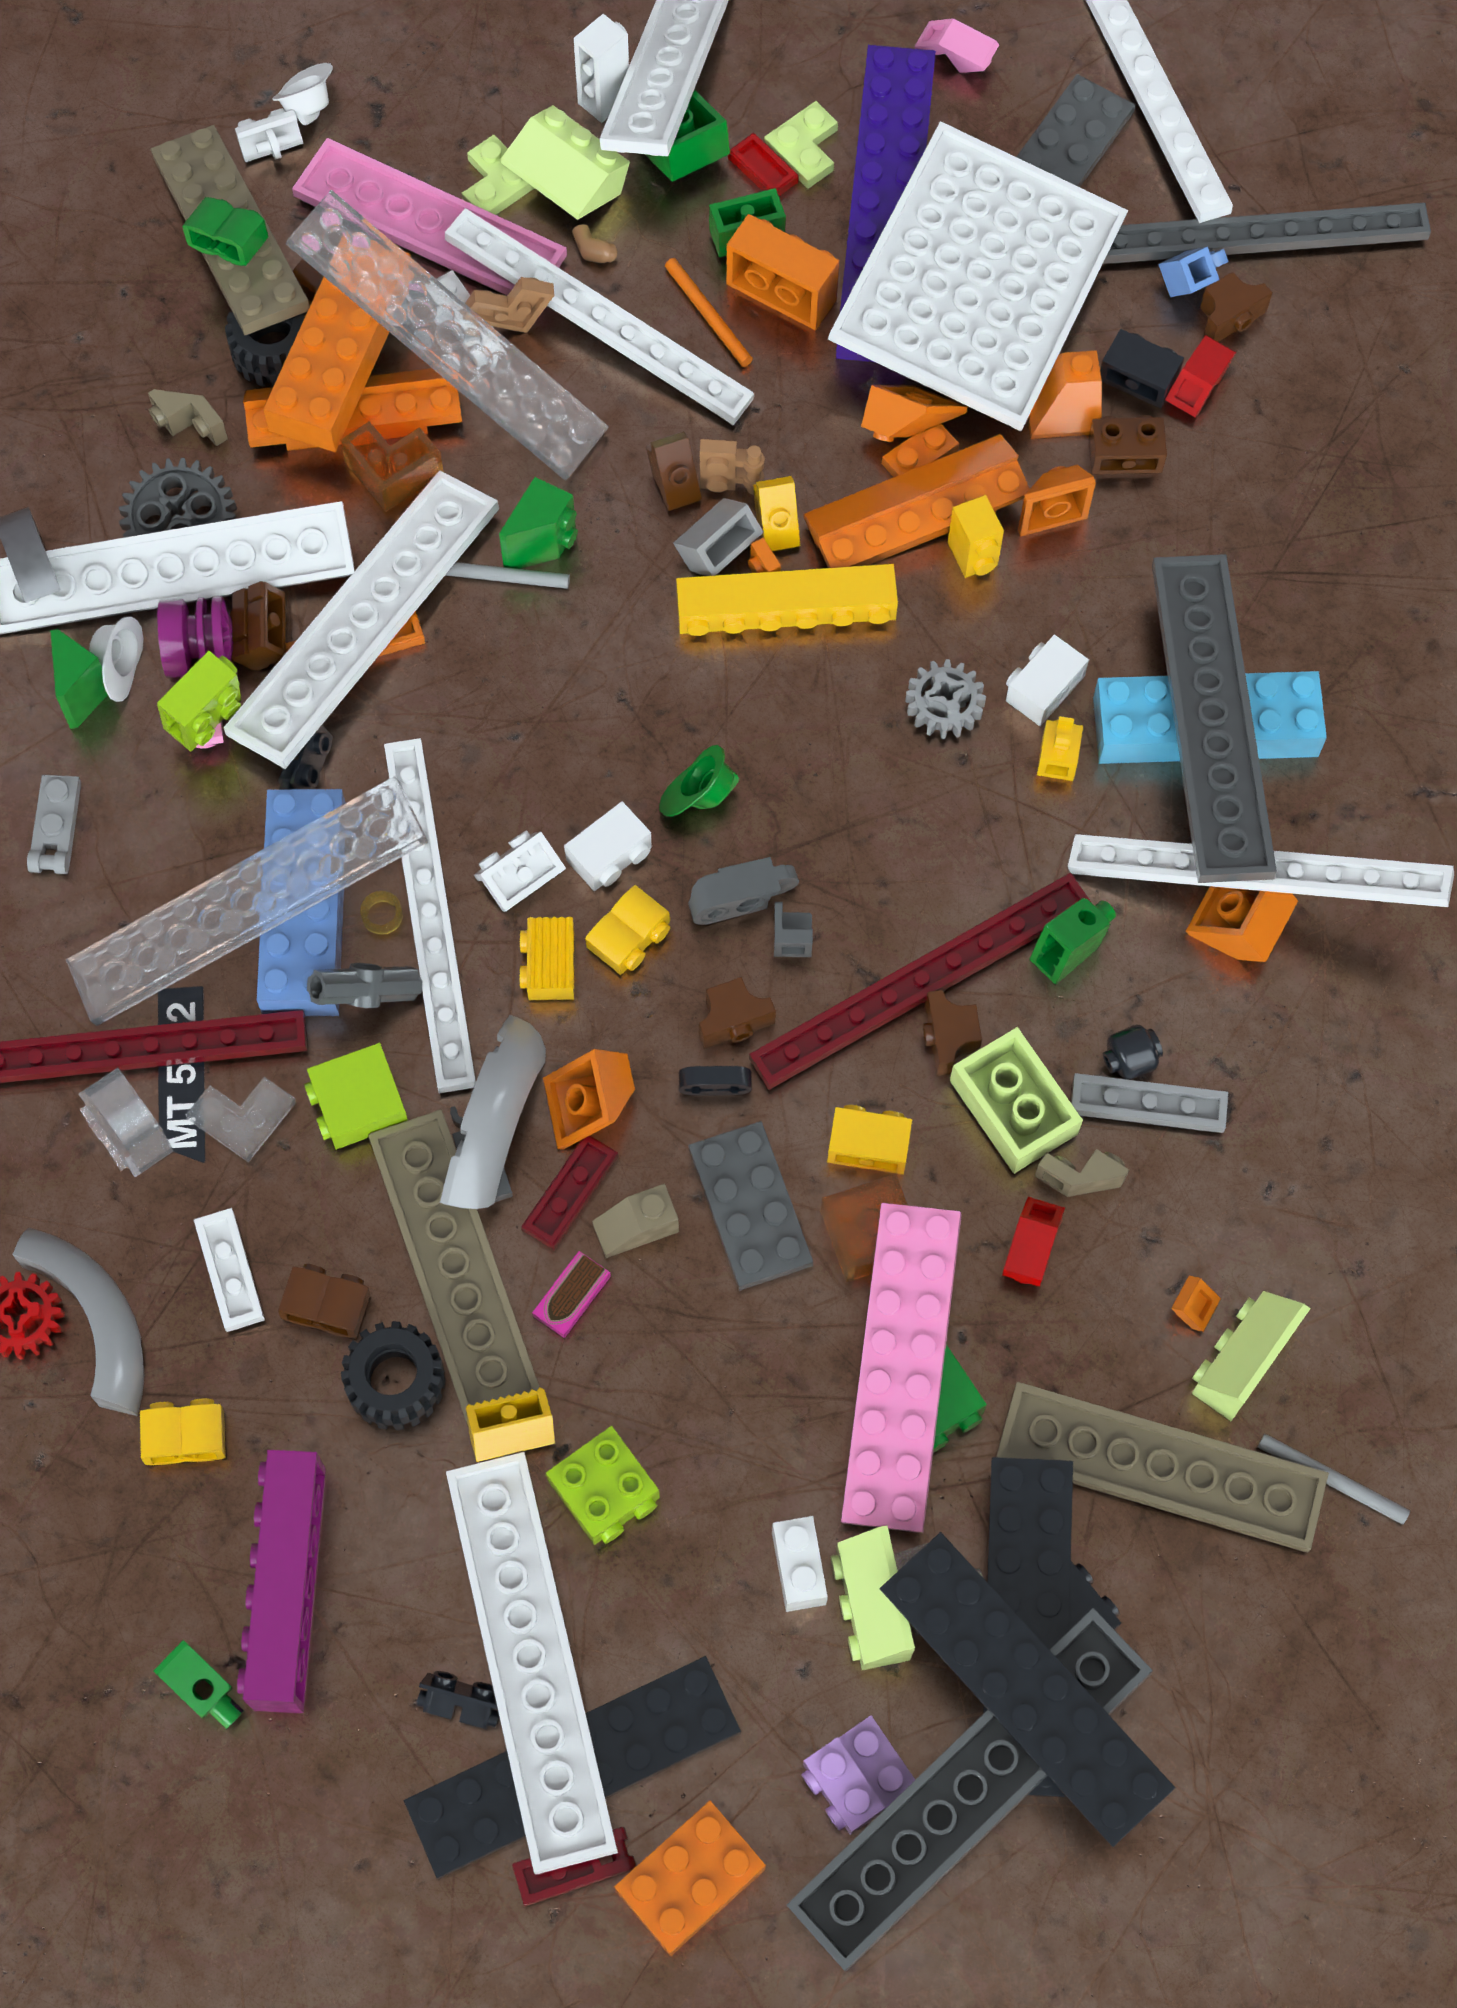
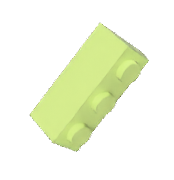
M554 105L529 119L501 159V163L577 220L621 195L630 161L617 151L601 150L599 138Z
M1265 1291L1262 1292L1257 1301L1249 1297L1236 1315L1237 1318L1242 1320L1235 1332L1227 1328L1214 1346V1348L1220 1351L1213 1363L1205 1359L1192 1377L1198 1384L1191 1394L1232 1421L1311 1308L1303 1303Z
M888 1526L877 1527L838 1542L836 1547L837 1555L830 1556L834 1578L835 1580L842 1579L845 1595L839 1596L843 1619H851L854 1635L848 1636L852 1660H860L862 1670L910 1661L915 1649L910 1624L879 1589L898 1572Z

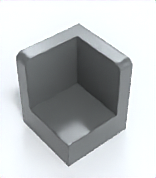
M775 902L774 957H812V914L783 912V902Z

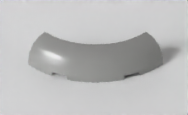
M509 1015L497 1034V1040L501 1044L496 1046L493 1052L487 1054L461 1123V1134L466 1135L465 1140L460 1141L455 1156L451 1157L440 1200L442 1204L459 1208L480 1209L495 1203L502 1171L517 1123L533 1083L545 1064L546 1048L539 1032L530 1023L518 1017Z
M28 1228L17 1242L13 1252L14 1258L22 1268L40 1273L71 1292L83 1307L89 1320L96 1350L95 1377L90 1396L99 1407L138 1416L145 1374L141 1335L127 1299L110 1275L88 1254L56 1236Z

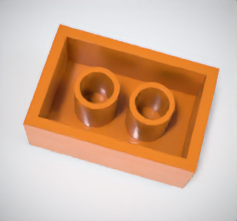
M748 214L727 243L726 285L816 331L837 301L840 260L836 259L826 250H819L805 243L797 235H789L774 227L769 221L758 219Z
M709 1800L617 1883L614 1888L671 1957L763 1873L766 1865L712 1801Z

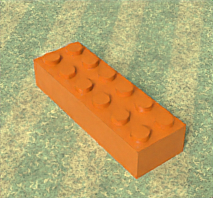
M343 233L264 406L263 411L269 432L336 453L414 278L410 253Z

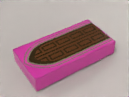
M578 1251L532 1312L533 1317L565 1339L611 1277V1273Z

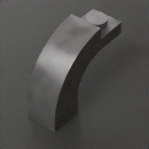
M29 507L0 517V539L25 603L60 591V586Z

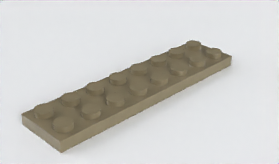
M214 125L150 148L153 159L185 221L206 197L226 200L233 208L254 210L263 217ZM266 221L265 224L269 237L246 266L232 264L218 255L202 253L244 335L305 313L310 308L306 295Z
M442 1109L368 1134L468 1425L466 1414L468 1404L474 1406L476 1402L482 1404L484 1400L490 1402L492 1398L498 1400L500 1396L506 1398L507 1395L514 1396L515 1393L521 1395L523 1391L529 1393L531 1389L537 1391L539 1389L537 1378L477 1209L459 1208L440 1203L450 1160L456 1153Z
M1017 1382L1015 1385L996 1455L998 1458L1073 1461V1484L1307 1553L1312 1547L1329 1474L1315 1468Z

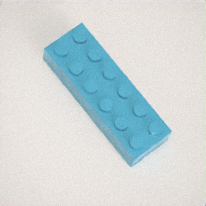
M1319 671L1245 673L1259 759L1319 757L1327 738ZM1168 676L1098 678L1093 703L1099 764L1180 761Z

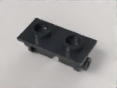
M323 725L320 726L296 757H299V759L292 760L286 769L283 768L278 779L280 784L279 790L315 789L318 785L320 772L325 758L331 750V741L333 739L331 733Z
M435 1671L433 1674L427 1673L420 1682L419 1687L428 1690H420L416 1706L423 1707V1712L452 1719L455 1706L457 1705L463 1707L459 1722L485 1730L489 1726L497 1727L500 1716L499 1712L494 1710V1708L498 1709L493 1685L483 1682H475L473 1685L457 1681V1676L444 1671Z

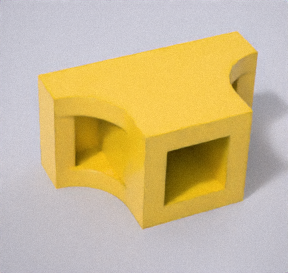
M792 476L756 482L753 485L756 517L763 530L762 538L765 539L772 551L799 547L800 536L796 494Z

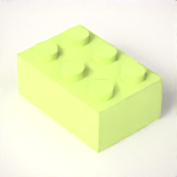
M1018 1027L953 1065L950 1077L951 1084L1014 1174L1078 1135L1083 1122L1082 1118Z

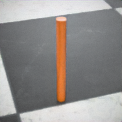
M669 259L665 263L667 271L741 367L748 366L753 361L752 356L677 259Z

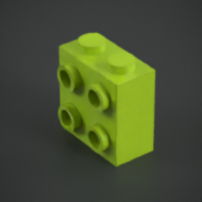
M208 651L157 702L163 729L190 752L198 744L204 746L215 734L216 730L214 728L223 719H231L239 710L242 699L239 688L240 682L236 674L238 670L234 664L226 657L220 656L217 658L212 652Z
M380 1043L307 1068L311 1080L304 1084L311 1106L319 1103L323 1116L316 1118L323 1139L331 1138L335 1149L367 1139L370 1133L408 1121Z
M613 1426L607 1428L546 1472L549 1484L593 1545H596L601 1540L605 1544L611 1542L625 1530L622 1526L634 1516L638 1520L646 1517L658 1506L655 1501L660 1498L659 1489Z

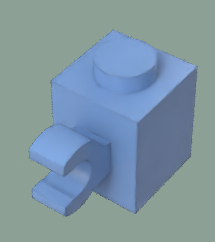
M1208 247L1185 251L1158 265L1169 295L1174 297L1193 293L1220 280L1216 267L1229 261L1224 249L1209 252Z

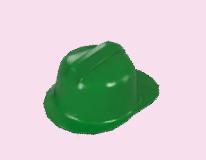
M712 745L705 749L693 764L666 788L659 803L660 812L664 816H675L691 806L698 809L715 808L725 800L739 782V777L724 762L725 753L722 747Z

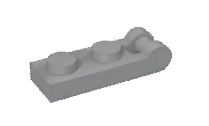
M42 775L31 850L27 857L28 872L41 873L44 869L54 870L55 874H68L81 790V780L79 777ZM46 849L57 850L54 855H45Z

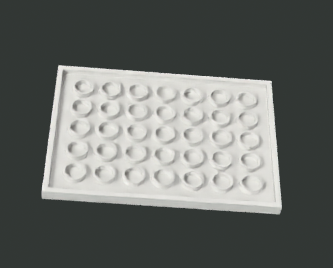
M940 121L841 310L828 340L1022 431L1128 210Z

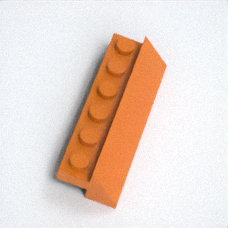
M455 366L369 376L339 445L428 434L427 426L462 422ZM273 387L245 391L243 404L250 448L286 444L287 451L316 448V446L269 432L263 409Z
M1000 434L804 513L803 517L816 547L821 550L828 568L868 566L949 533L952 508L954 506L986 495L996 514L998 509L1023 500L1024 495L1030 488L1018 463L1019 455Z

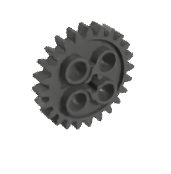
M169 458L166 459L164 469H160L154 462L152 463L153 473L151 475L142 470L139 471L143 481L138 483L130 480L129 484L134 493H123L122 497L128 505L119 507L121 516L125 517L119 521L122 530L126 531L123 534L124 538L237 519L236 515L231 513L237 510L235 500L230 499L233 497L231 488L224 487L225 481L223 476L220 475L214 478L215 473L211 466L202 472V467L198 460L189 468L185 458L180 459L178 467H173ZM172 488H182V491L176 496L166 495ZM200 507H212L205 515L195 514ZM150 516H161L157 523H145Z

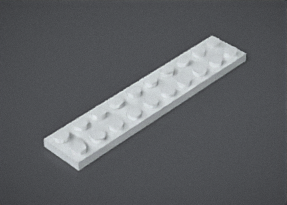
M439 470L354 571L355 574L349 577L224 726L226 736L286 769L499 510L498 500Z
M343 502L48 550L46 553L61 590L27 603L24 601L8 557L0 558V634L158 608L159 600L184 599L186 603L197 602L198 598L201 597L209 600L215 596H232V593L243 588L248 589V586L259 581L267 582L276 588L351 576L355 574Z
M525 1452L446 1471L533 1871L536 1875L618 1853Z

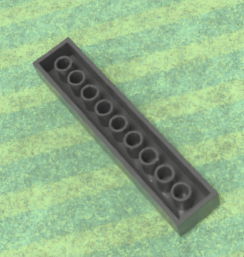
M1094 1608L1050 1649L1054 1656L1109 1715L1153 1672ZM987 1710L787 1904V1907L844 1971L849 1970L1047 1777L1046 1773L990 1711Z

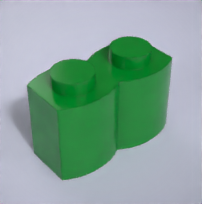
M212 197L204 198L182 225L186 242L189 246L205 254L218 255L222 259L240 266H246L269 237L265 220L258 212L244 208H233L226 200Z

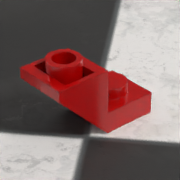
M1205 335L1182 368L1165 400L1193 417H1197L1214 386L1219 384L1237 352Z
M1027 1197L1003 1269V1276L1013 1278L1019 1283L1040 1287L1049 1263L1054 1240L1062 1222L1065 1207Z

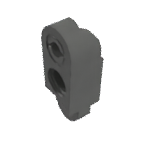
M771 857L719 868L717 873L698 879L692 888L688 906L694 923L701 925L716 923L767 909L768 902L772 896L783 894L795 888L799 884V879L794 866L779 865L774 867Z

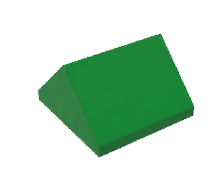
M58 629L50 630L56 698L70 729L78 728L108 695L103 683L102 666L97 656Z

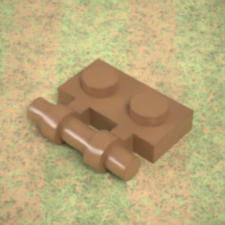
M701 439L700 489H709L713 492L735 491L736 483L744 484L747 492L754 495L753 485L756 482L764 481V472L762 470L765 466V458L760 447L753 445L748 449H737V441Z

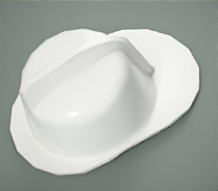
M321 63L297 73L272 98L273 101H279L285 111L293 109L296 118L303 125L310 124L318 118L320 110L329 104L326 79L331 74L333 66L331 63Z
M123 617L116 625L100 627L96 630L90 642L89 651L98 657L102 666L105 690L110 699L115 702L123 701L128 696L132 687L136 666L143 650L144 637L142 627L138 620L133 617Z

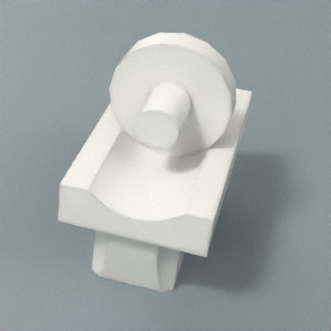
M283 108L271 111L268 118L259 121L249 118L240 121L238 127L235 128L245 162L270 154L273 155L274 159L282 157V150L304 144L293 109L285 111Z

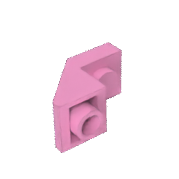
M955 19L929 21L914 47L915 49L936 51L935 55L946 54L959 73L985 71L990 65L999 44L989 36Z

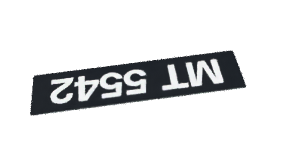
M203 986L158 989V1025L204 1020ZM204 1062L158 1066L159 1147L194 1161L205 1163Z

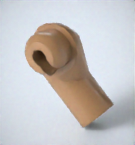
M581 224L572 230L583 259L597 263H610L616 259L618 252L616 246L605 240L592 238L587 225Z

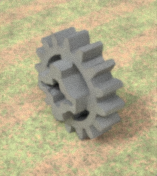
M949 659L945 660L944 667H938L937 663L932 661L930 663V671L927 672L920 667L917 672V679L910 678L909 691H906L905 702L909 703L907 714L908 716L917 715L915 726L920 727L926 724L928 726L927 735L929 736L935 730H940L941 739L946 738L947 731H953L956 737H960L963 726L971 731L974 727V719L981 720L982 707L985 706L986 696L982 695L984 684L983 682L974 683L976 679L975 671L967 674L963 672L964 663H960L956 668H952ZM931 684L932 689L925 691V695L921 696L924 689ZM970 701L967 709L960 714V708L966 707V702Z

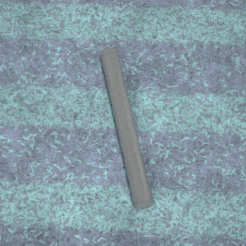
M455 562L445 575L565 589L569 588L570 574Z
M1265 1433L1257 1446L1259 1449L1274 1457L1328 1472L1327 1485L1402 1525L1407 1520L1410 1510Z

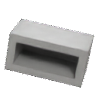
M723 498L673 544L690 571L706 576H715L763 533V530L748 504Z

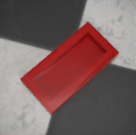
M754 132L730 149L728 159L762 191L776 188L780 197L799 181V175Z

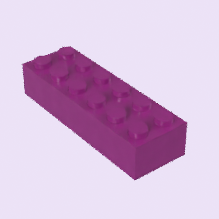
M267 1450L266 1462L261 1461L259 1465L258 1485L264 1486L262 1502H256L254 1511V1526L260 1527L258 1543H252L250 1551V1568H256L254 1584H248L246 1591V1609L251 1610L250 1626L243 1627L241 1648L242 1651L247 1652L246 1668L239 1669L237 1679L238 1694H243V1701L254 1711L304 1713L326 1468L317 1452Z

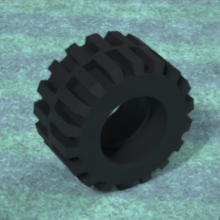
M229 312L225 333L232 360L238 372H243L244 378L250 382L256 379L257 385L265 386L266 383H271V386L274 387L307 312L248 335H244L233 312ZM281 332L287 334L283 340L277 343L262 344L257 342L258 339L268 333Z
M392 1321L391 1327L385 1328L383 1322L375 1324L376 1331L369 1333L366 1328L359 1333L361 1340L358 1343L352 1340L348 1346L350 1354L349 1356L344 1355L342 1360L344 1371L341 1372V1380L345 1387L344 1390L356 1413H360L363 1420L369 1424L375 1422L378 1428L387 1430L388 1425H393L395 1430H403L404 1424L409 1422L414 1427L420 1424L419 1418L422 1415L428 1418L434 1412L432 1408L434 1403L439 1404L442 1399L441 1389H445L446 1380L440 1354L436 1345L432 1344L430 1337L425 1332L420 1334L416 1326L408 1324L407 1328H404L401 1322ZM400 1357L408 1359L415 1364L417 1368L416 1377L405 1391L395 1395H386L372 1388V1374L381 1362L389 1358Z

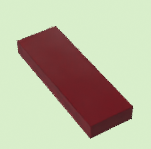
M591 1135L582 1139L522 1224V1231L555 1250L619 1157L618 1152Z

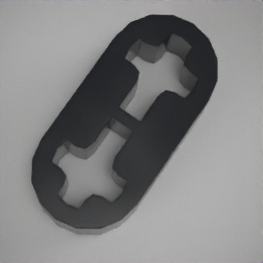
M691 1066L679 1070V1092L682 1094L693 1096H729L747 1094L752 1090V1072L746 1067Z

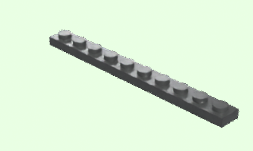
M1425 203L1223 217L1201 223L1196 219L1121 225L1103 264L1171 259L1185 251L1208 247L1209 252L1224 249L1226 255L1428 240L1431 229Z

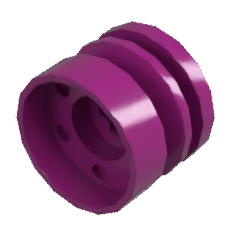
M223 596L212 598L211 614L208 612L204 597L198 598L195 615H190L184 599L159 600L157 610L158 640L162 667L167 678L183 677L194 666V659H201L208 651L212 652L217 658L224 656L231 661L233 652L232 621L228 615Z

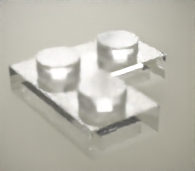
M263 1077L241 1106L209 1085L187 1112L186 1117L189 1121L249 1162L296 1104L293 1096Z

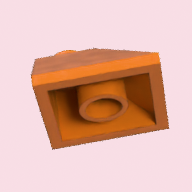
M1097 350L1067 352L1058 355L1028 417L1031 439L1089 435L1092 420L1102 418V381Z
M871 385L861 427L873 431V437L876 439L893 442L894 437H911L966 414L968 406L914 385Z
M1079 465L1070 467L1058 466L1044 473L1024 495L1018 527L1020 537L1087 519L1096 484L1094 476Z
M593 1049L543 1077L557 1149L564 1150L616 1121L635 1090L627 1053Z

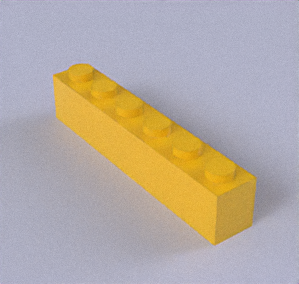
M894 564L676 578L680 634L688 633L693 636H701L708 632L717 631L734 634L747 629L774 631L781 627L792 626L808 629L822 624L847 626L853 622L869 621L873 624H882L889 620H896L898 599Z

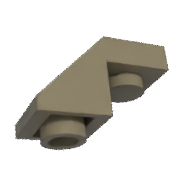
M157 389L148 392L152 407L148 409L151 417L159 427L165 425L172 436L193 424L201 437L208 436L215 446L228 439L223 420L204 396Z
M1098 1149L1094 1151L1080 1173L1075 1171V1166L1066 1158L1059 1155L1053 1157L1046 1153L1038 1164L1035 1177L1066 1197L1120 1188L1125 1182L1129 1169L1124 1166V1162L1115 1154L1110 1152L1102 1153Z

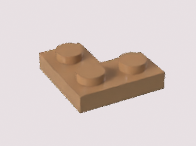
M520 277L508 296L495 294L487 290H474L461 308L462 321L527 333L555 296L554 283L539 281L536 278Z

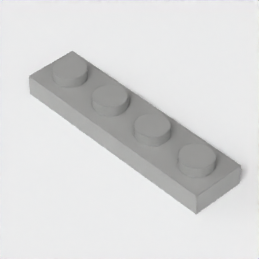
M1075 1073L1072 1084L1071 1104L1080 1116L1224 1133L1226 1129L1228 1092Z

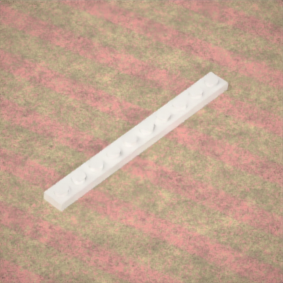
M1086 0L1198 222L1201 223L1231 214L1233 204L1128 0Z
M465 208L445 231V240L514 285L520 277L536 278L539 281L554 283L555 296L547 305L548 307L732 425L736 423L753 401L754 393L468 209Z
M421 738L384 744L418 966L420 978L423 981L422 992L438 1092L440 1094L474 1088L476 1083Z
M1075 834L1068 863L1069 871L1072 874L1440 907H1449L1454 879V867L1450 865L1274 851L1277 873L1273 880L1198 883L1192 844Z

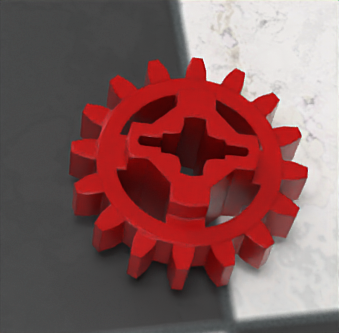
M16 1272L12 1282H9L2 1275L0 1276V1328H8L11 1339L0 1335V1354L8 1358L12 1350H14L19 1360H23L26 1350L30 1349L36 1356L40 1355L38 1345L43 1342L48 1346H52L54 1343L49 1334L51 1332L61 1333L62 1328L55 1322V1319L65 1317V1313L61 1308L54 1307L62 1299L58 1293H51L53 1286L47 1280L40 1284L39 1277L34 1273L25 1281L21 1272ZM29 1292L39 1296L44 1304L40 1305L39 1302H31ZM23 1308L26 1314L20 1315V1310ZM20 1315V1321L17 1324L13 1318Z

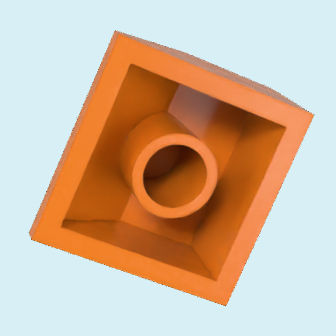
M1210 886L1186 932L1189 936L1237 960L1266 962L1298 900L1292 893Z

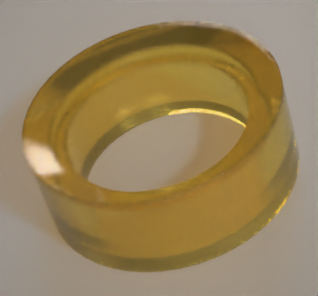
M375 891L366 896L361 903L360 914L363 924L372 933L388 934L397 929L401 924L403 918L402 907L399 899L394 894L388 891ZM387 902L393 905L396 909L394 918L389 923L383 925L371 922L368 919V911L374 904Z

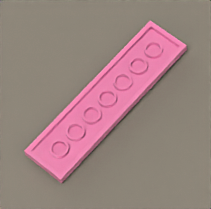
M329 138L324 141L292 188L295 198L507 296L515 286L513 283L445 240V231L465 208L558 268L567 256L566 247Z
M881 1203L841 1522L844 1524L876 1528L887 1525L888 1529L915 1533L924 1532L962 1216L960 1211Z

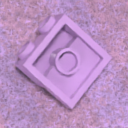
M871 1715L805 1759L803 1766L806 1771L801 1774L812 1793L817 1795L821 1792L830 1806L825 1811L834 1826L839 1831L845 1827L850 1835L881 1814L915 1781V1778Z

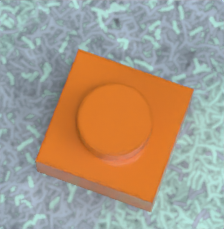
M764 538L751 543L748 565L752 573L781 571L779 561Z
M1188 1276L1171 1309L1191 1329L1204 1332L1221 1298L1201 1278Z

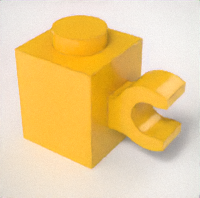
M1059 716V719L1055 721L1046 720L1038 763V776L1069 781L1074 780L1083 731L1082 725L1074 724V718Z

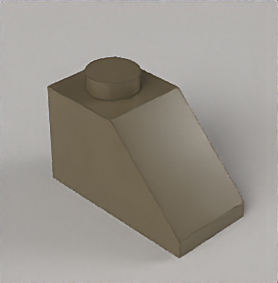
M665 1183L626 1197L592 1221L605 1258L679 1232L678 1217Z

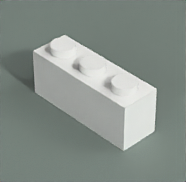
M604 14L574 37L578 104L601 123L609 117L629 68L628 33L620 23L613 22Z

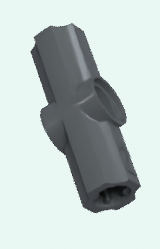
M352 963L350 968L314 970L313 974L307 979V991L309 992L311 1002L317 1005L348 1004L362 1008L380 1007V1002L415 1001L417 995L422 992L423 981L419 976L418 969L411 966L382 967L370 963Z

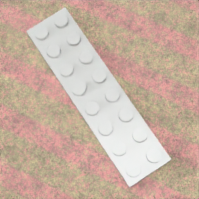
M656 0L600 136L601 150L669 156L729 0Z

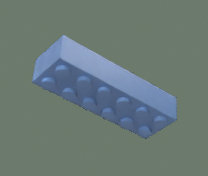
M342 789L267 790L257 1003L262 1014L303 1010L305 1016H339V1004L317 1005L311 1002L309 992L307 991V979L313 974L314 970L341 969L347 805Z

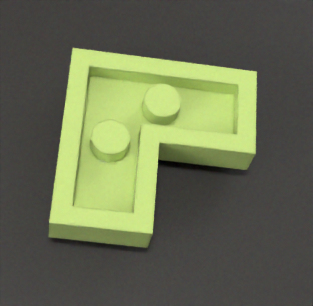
M815 101L764 136V143L799 175V181L809 189L834 171V162L817 145L838 131V122Z
M492 135L467 152L468 161L484 178L462 192V200L497 215L535 188L501 163V159L508 148L495 135Z

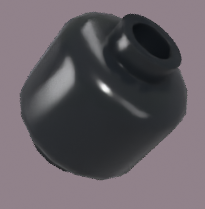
M1138 1024L1111 1034L1107 1039V1051L1103 1052V1059L1111 1074L1117 1072L1123 1079L1133 1080L1154 1071L1158 1067L1159 1058L1163 1056L1162 1046L1156 1033L1152 1029L1146 1030L1142 1025Z

